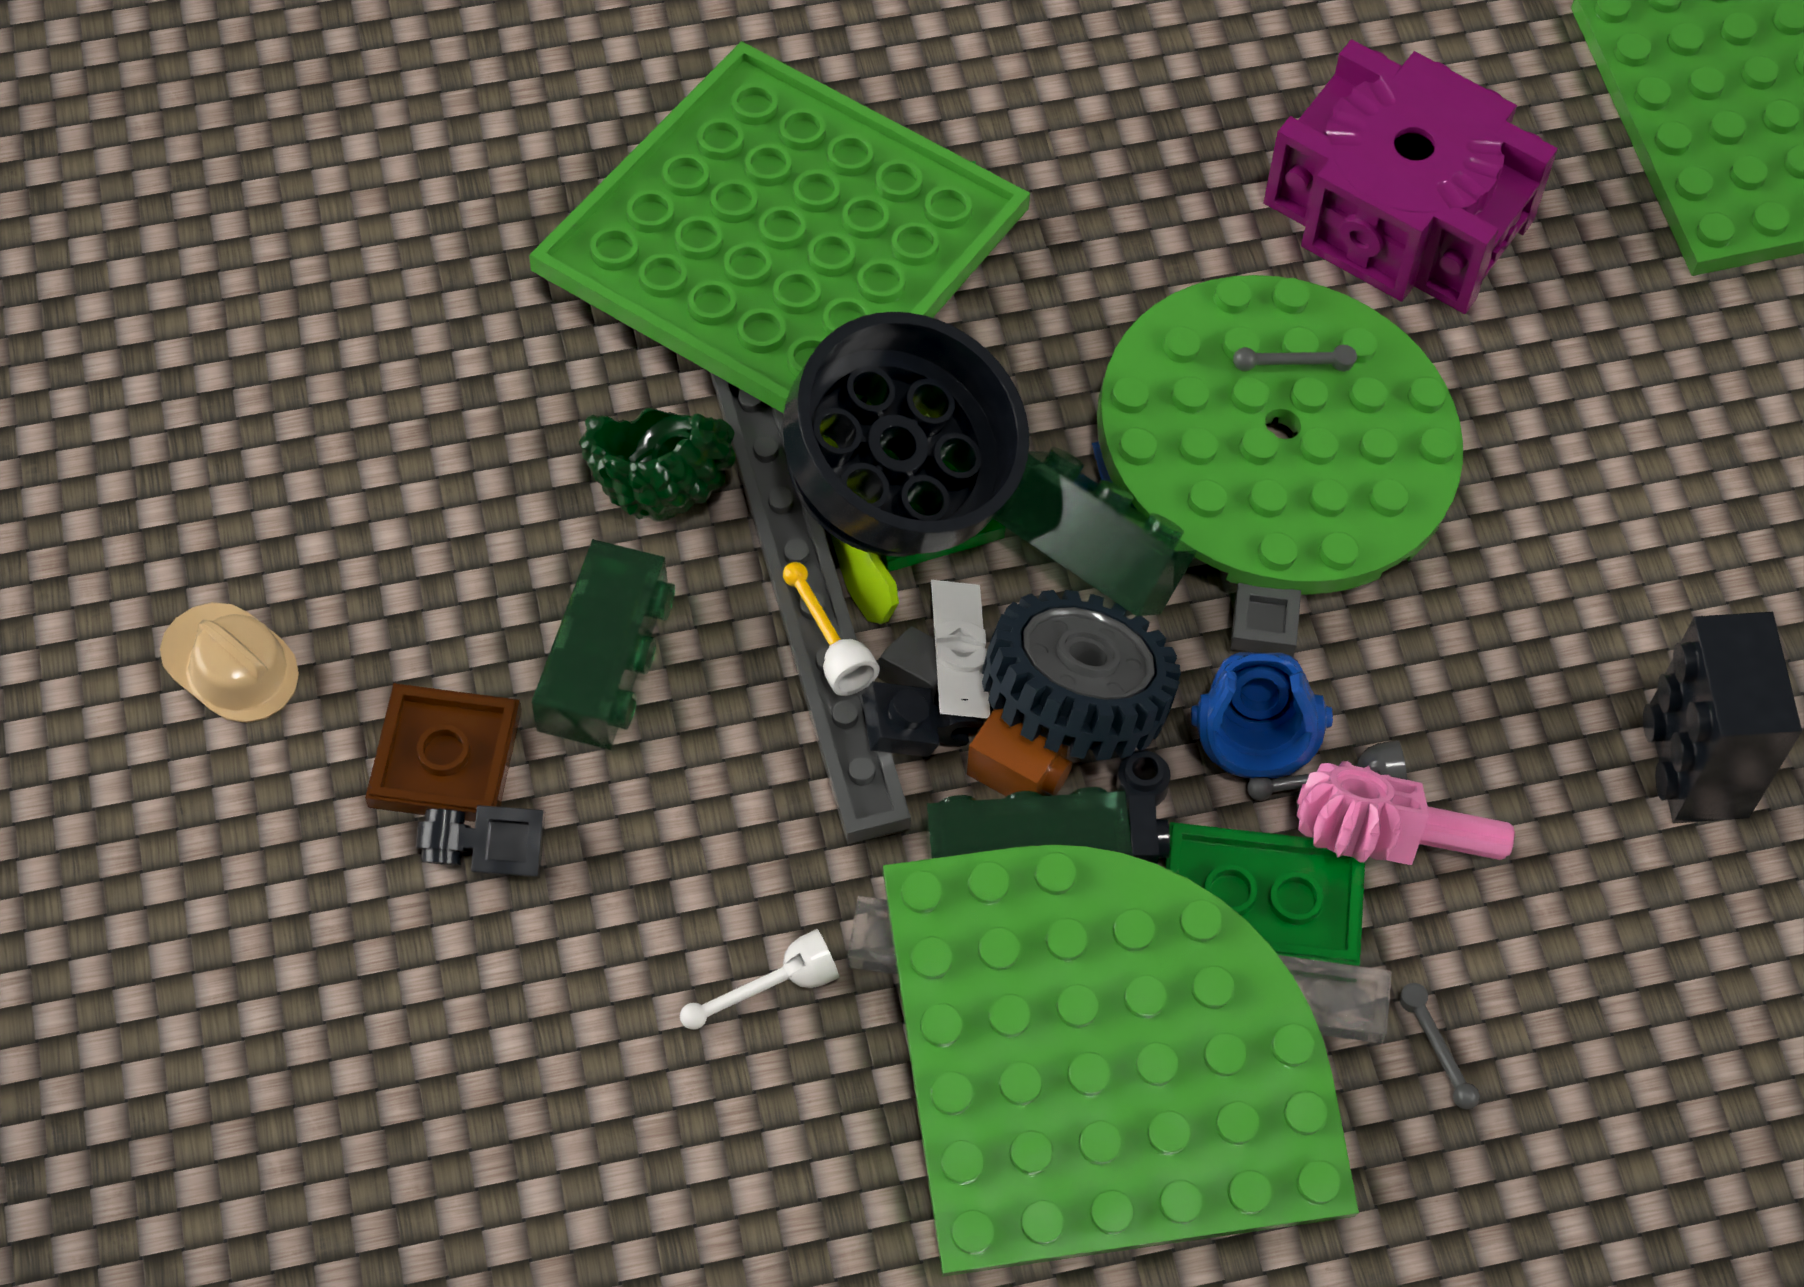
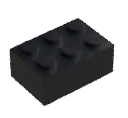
M1773 611L1694 616L1682 641L1676 643L1674 647L1673 659L1666 673L1661 674L1659 677L1658 689L1650 704H1646L1644 707V734L1648 742H1655L1659 759L1655 771L1656 789L1662 801L1668 800L1672 823L1750 818L1802 733Z

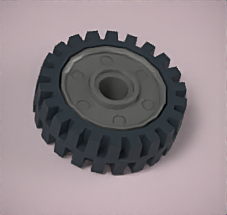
M1054 590L1041 591L1038 599L1031 593L1021 597L1019 604L1012 602L1006 608L1004 614H1001L988 646L982 674H984L982 685L984 692H990L988 701L993 709H1003L1001 719L1010 727L1023 723L1020 735L1033 742L1039 735L1047 738L1044 748L1058 753L1061 744L1070 746L1071 757L1084 759L1088 749H1091L1096 760H1110L1114 751L1120 758L1132 756L1135 748L1142 751L1149 747L1152 739L1156 740L1164 726L1180 683V665L1175 664L1177 655L1173 647H1164L1167 638L1159 630L1147 632L1150 622L1141 615H1137L1132 619L1127 618L1128 608L1117 602L1111 609L1104 607V597L1090 594L1088 601L1085 602L1081 601L1079 591L1065 590L1062 599L1058 597Z

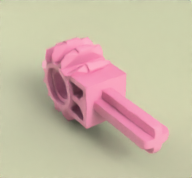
M1342 761L1339 766L1331 763H1321L1317 772L1309 774L1307 783L1302 785L1297 800L1299 808L1296 816L1300 819L1298 830L1305 836L1313 838V846L1316 848H1327L1335 852L1337 858L1342 855L1353 857L1360 863H1365L1368 857L1376 860H1387L1412 865L1419 844L1502 860L1506 856H1510L1514 844L1515 831L1510 823L1428 807L1422 783L1395 778L1390 775H1380L1372 771L1369 765L1363 768L1353 766L1348 761Z

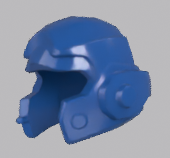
M1239 652L1231 655L1221 664L1209 693L1200 694L1198 704L1191 707V725L1197 727L1202 746L1210 760L1226 772L1243 778H1278L1294 773L1309 763L1316 755L1323 743L1326 728L1331 727L1333 723L1332 707L1326 706L1323 695L1314 694L1298 660L1284 653Z

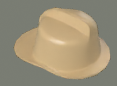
M212 602L192 607L175 618L164 632L160 646L163 667L172 679L203 703L209 710L226 720L248 723L267 719L282 710L295 693L299 672L293 652L264 623L235 605Z

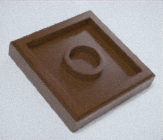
M393 683L365 796L368 808L425 815L426 809L455 810L466 812L465 821L476 822L477 805L500 807L522 712L520 700Z

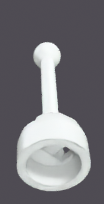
M816 929L800 936L789 945L784 954L782 968L702 1005L699 1003L685 1005L680 1012V1020L686 1028L696 1030L705 1024L707 1017L786 980H791L800 987L814 988L840 978L823 937L819 930Z

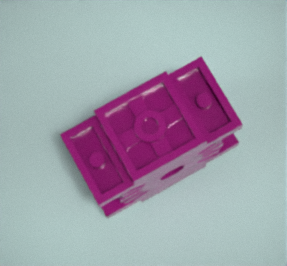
M1351 39L1339 53L1335 74L1298 120L1289 116L1277 131L1263 204L1305 226L1301 247L1393 298L1403 302L1412 288L1416 287L1466 314L1478 297L1483 279L1516 234L1524 235L1535 220L1558 148L1543 141L1538 135L1524 131L1512 124L1517 108L1516 104L1503 98L1499 93L1486 89L1455 73L1446 65L1435 62L1413 51L1401 66L1388 59L1383 53L1371 50Z

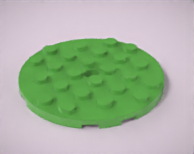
M1247 275L1213 279L1189 286L1156 303L1133 323L1116 346L1107 366L1098 398L1097 430L1102 458L1110 479L1124 503L1132 502L1140 514L1151 524L1149 533L1169 550L1189 563L1193 558H1196L1228 573L1226 580L1235 584L1243 583L1265 588L1301 590L1302 595L1348 590L1380 579L1384 571L1398 565L1405 559L1410 561L1425 547L1438 530L1450 508L1460 482L1463 465V439L1459 417L1444 380L1422 349L1404 331L1369 306L1325 286L1296 278ZM1344 344L1352 347L1357 354L1353 367L1345 372L1335 369L1332 364L1256 365L1250 371H1241L1233 363L1235 352L1243 347L1251 348L1255 353L1333 352L1338 345ZM1275 417H1278L1279 423L1288 426L1297 435L1289 439L1278 438L1267 429L1266 424L1271 423Z

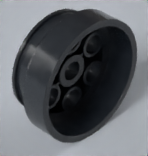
M908 312L875 313L851 320L835 329L816 347L789 391L784 409L783 439L788 470L794 489L802 504L818 524L831 535L854 548L878 555L910 556L938 552L957 546L972 538L986 527L1013 495L1022 479L1028 460L1029 427L1027 415L1017 388L999 361L971 336L948 323L920 314ZM856 394L866 398L871 405L862 402ZM916 407L923 409L930 417L921 414ZM822 436L831 438L839 448L829 445ZM882 448L893 452L898 460L888 456ZM942 460L952 464L957 472L949 469ZM853 491H855V492H857L858 494H860L864 499H862L860 496H858V495H857L856 493H854ZM909 502L915 503L919 507H921L926 515H922L915 511Z

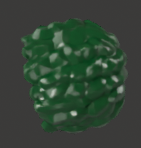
M648 407L635 420H620L618 422L606 415H591L585 420L587 430L579 441V445L582 448V458L587 462L595 481L602 485V490L609 496L611 503L620 506L629 515H635L639 520L650 517L653 521L662 522L675 517L677 514L689 511L695 503H705L710 497L712 490L723 486L725 481L724 470L732 468L736 460L735 451L731 446L735 435L732 426L722 419L706 418L699 413L692 416L677 415L672 412H664Z

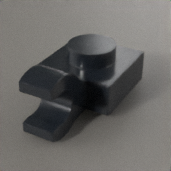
M872 681L862 694L870 751L930 757L940 745V742L949 746H966L969 743L967 727L981 729L984 724L983 718L940 714L939 705L933 704L931 688Z

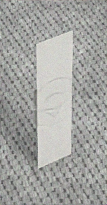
M931 580L940 714L988 718L990 715L989 692H984L982 685L984 676L982 669L987 648L985 649L986 634L983 629L980 585Z

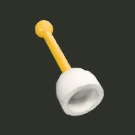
M800 562L787 564L783 570L784 581L789 586L796 587L830 645L824 657L823 669L833 691L837 695L848 696L867 688L877 678L880 667L871 651L859 641L840 639L806 581L808 578L807 568Z

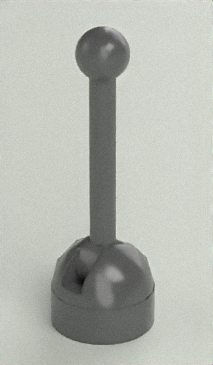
M1398 740L1370 746L1359 757L1358 764L1356 765L1358 767L1365 768L1369 765L1372 771L1380 775H1390L1391 777L1407 780L1404 755ZM1309 774L1272 780L1268 777H1254L1248 783V793L1253 799L1263 801L1268 799L1273 792L1302 788V785L1307 783Z

